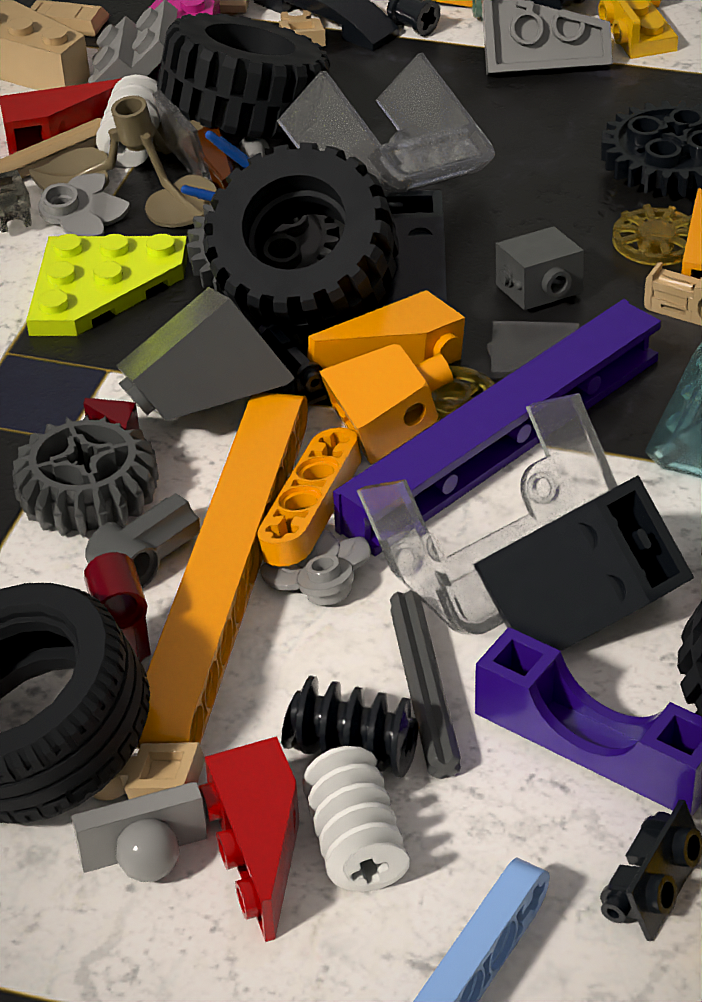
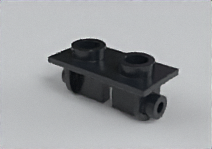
M271 321L262 323L257 332L294 376V379L289 384L275 388V391L282 394L306 396L308 406L329 398L319 372L323 370L322 367L316 362H310L303 350L290 336L287 337L286 329L282 324Z
M685 800L678 801L671 815L666 812H657L654 816L645 818L639 833L625 855L629 865H619L609 884L600 895L602 902L601 912L608 920L615 923H622L626 918L638 920L647 941H653L665 917L674 909L680 890L690 872L698 865L702 857V835L695 826Z

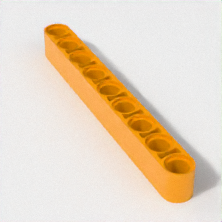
M261 392L250 396L146 673L150 686L149 712L136 749L140 748L141 743L199 742L201 744L263 560L257 536L258 528L291 475L305 435L308 417L306 396Z

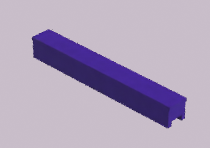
M626 299L616 303L333 491L335 532L339 535L343 534L349 539L364 537L369 543L371 554L377 556L657 362L658 352L649 348V338L661 328V320L631 305Z

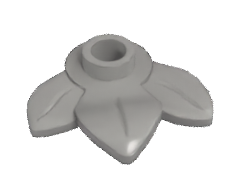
M92 173L76 176L68 183H56L48 186L42 192L38 208L40 216L46 222L61 225L66 234L104 236V226L119 222L130 210V204L124 199L103 192L106 184L105 174Z
M324 529L306 559L297 564L281 567L264 563L260 566V573L263 580L276 590L300 589L302 593L307 595L311 603L331 605L342 601L350 594L352 590L351 583L354 580V571L368 562L371 549L364 537H353L338 542L331 532Z

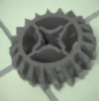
M88 414L80 421H72L66 417L65 423L60 426L46 424L45 434H30L29 444L18 447V458L13 461L14 469L12 470L15 497L29 521H38L43 531L56 527L61 536L76 530L80 532L83 538L89 530H96L108 522H116L124 527L129 516L138 517L142 515L143 506L153 502V494L159 479L155 451L152 449L151 442L144 438L141 429L124 430L121 428V423H109L106 416L100 420H92Z

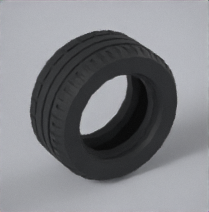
M24 583L0 589V699L26 680L53 670L74 669L72 678L52 704L25 724L0 733V823H29L52 818L78 807L100 792L123 769L139 743L148 718L150 686L143 665L104 604L80 589L54 583Z

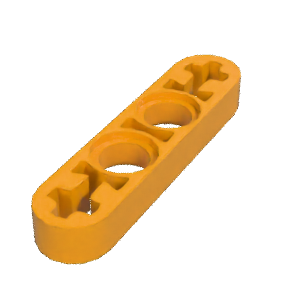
M343 427L331 428L316 434L312 438L258 528L257 536L264 562L278 567L290 566L306 559L311 553L334 512L333 491L351 480L361 463L362 456L358 435L354 430Z

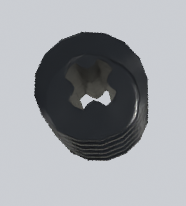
M310 675L302 689L297 690L287 708L282 727L281 744L284 749H291L298 744L300 751L308 755L315 754L320 748L323 754L330 749L343 746L362 747L372 752L378 761L375 767L380 772H384L391 764L395 776L401 778L408 772L414 758L418 739V722L416 718L411 717L409 698L403 697L394 713L388 712L387 693L378 692L371 707H367L364 702L363 687L356 686L346 702L341 700L340 682L332 681L324 696L318 695L317 676Z

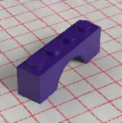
M510 627L503 632L476 663L475 714L672 811L679 800H685L690 814L693 816L702 804V716L672 702H669L661 712L647 717H635L616 712L595 700L578 684L570 673L560 650Z

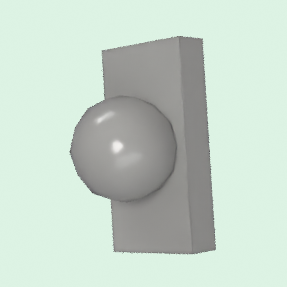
M197 782L183 784L71 815L78 854L84 873L119 863L128 877L140 882H156L167 876L176 865L180 852L179 846L207 839L203 800Z

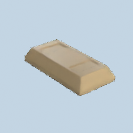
M36 0L30 8L85 36L91 37L97 35L109 18V13L102 6Z

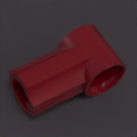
M119 552L105 553L95 557L84 570L87 592L91 597H95L104 604L125 635L138 659L142 662L151 655L145 616L148 605L134 561L128 555Z

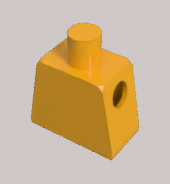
M397 344L380 348L319 371L333 409L345 427L354 430L358 435L360 450L370 465L433 425L438 418V413L431 392L454 381L450 367L441 353L414 365L401 345Z

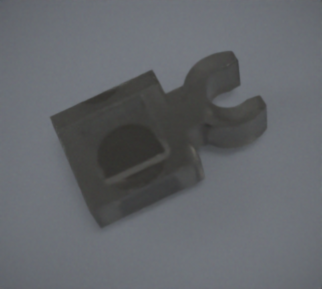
M18 169L0 173V231L2 233L8 232L7 222L14 219L22 220L25 227L31 226L29 192Z

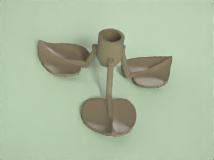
M126 96L117 100L112 105L111 113L116 128L108 131L111 140L109 156L98 148L83 147L64 153L41 167L29 169L31 178L43 191L50 185L68 183L76 176L92 173L105 174V187H107L110 181L107 171L114 169L116 166L119 142L130 151L146 149L164 189L153 193L147 199L145 211L151 222L168 228L193 224L194 216H204L203 205H211L210 201L183 194L181 192L183 185L212 192L217 190L216 186L209 179L195 174L186 175L174 184L169 181L156 151L162 152L165 155L170 154L172 151L182 156L193 155L187 141L188 136L205 126L200 125L197 121H189L181 117L179 112H174L159 122V126L156 129L151 121L146 100L140 96Z

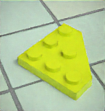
M63 234L60 236H49L26 319L29 336H78L93 328L92 319L110 310L113 314L117 315L145 300L146 290L163 282L167 286H171L184 279L188 257L187 236H170L168 234H155L153 236H124L121 234L77 236L75 234Z

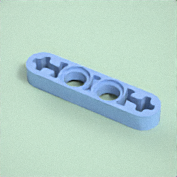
M518 857L513 859L413 1002H478L539 911L549 886V872Z

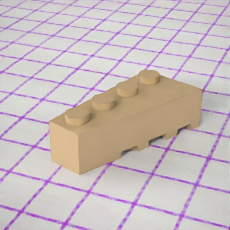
M0 0V80L35 90L79 85L88 82L90 71L84 34L14 0Z

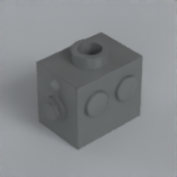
M555 226L496 243V285L523 310L583 293L584 250Z

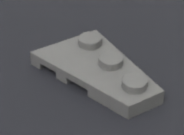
M481 0L487 75L604 67L613 64L610 21L564 9L550 8L535 4L534 1Z

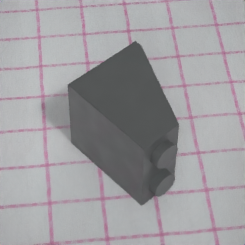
M210 287L116 365L126 377L119 385L133 402H136V405L147 416L155 410L166 421L285 386L294 379V376L232 300Z

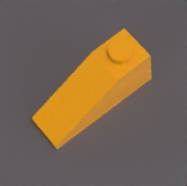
M425 290L309 335L307 358L310 362H316L322 369L380 348L397 344L401 345L414 365L439 353L450 364L461 359L465 317Z

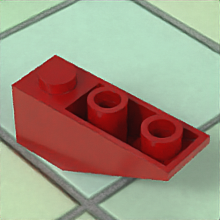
M121 79L0 96V107L9 155L94 119L103 118L111 92L116 83Z
M277 736L205 756L208 783L198 785L207 821L218 820L222 831L216 832V837L226 870L237 867L241 880L235 881V888L243 916L246 920L256 917L265 942L275 940L300 823L296 779Z

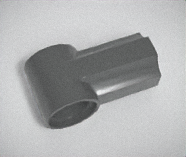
M175 493L124 527L116 522H108L99 527L88 541L85 558L87 563H89L95 557L105 553L119 552L128 555L134 561L143 589L156 575L161 559L199 534V517L193 512L189 502Z

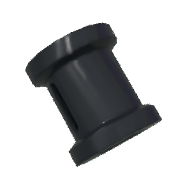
M389 0L387 14L396 25L404 23L413 27L414 32L418 35L427 36L434 31L439 22L440 6L434 0Z

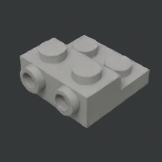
M163 0L155 9L150 7L145 10L136 24L125 16L115 27L112 24L108 25L96 41V44L99 46L98 52L92 57V66L95 68L94 73L88 78V82L121 79L135 74L148 76L161 63L166 31L176 20L178 9L167 0Z

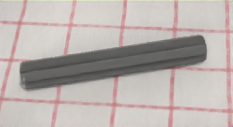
M409 590L406 593L396 592L390 598V612L415 718L418 722V731L427 770L434 778L439 779L445 775L453 777L461 769V756L421 597L413 590Z

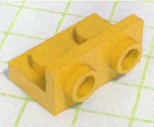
M651 0L599 1V18L610 21L611 33L616 44L622 46L630 59L677 51L678 35Z

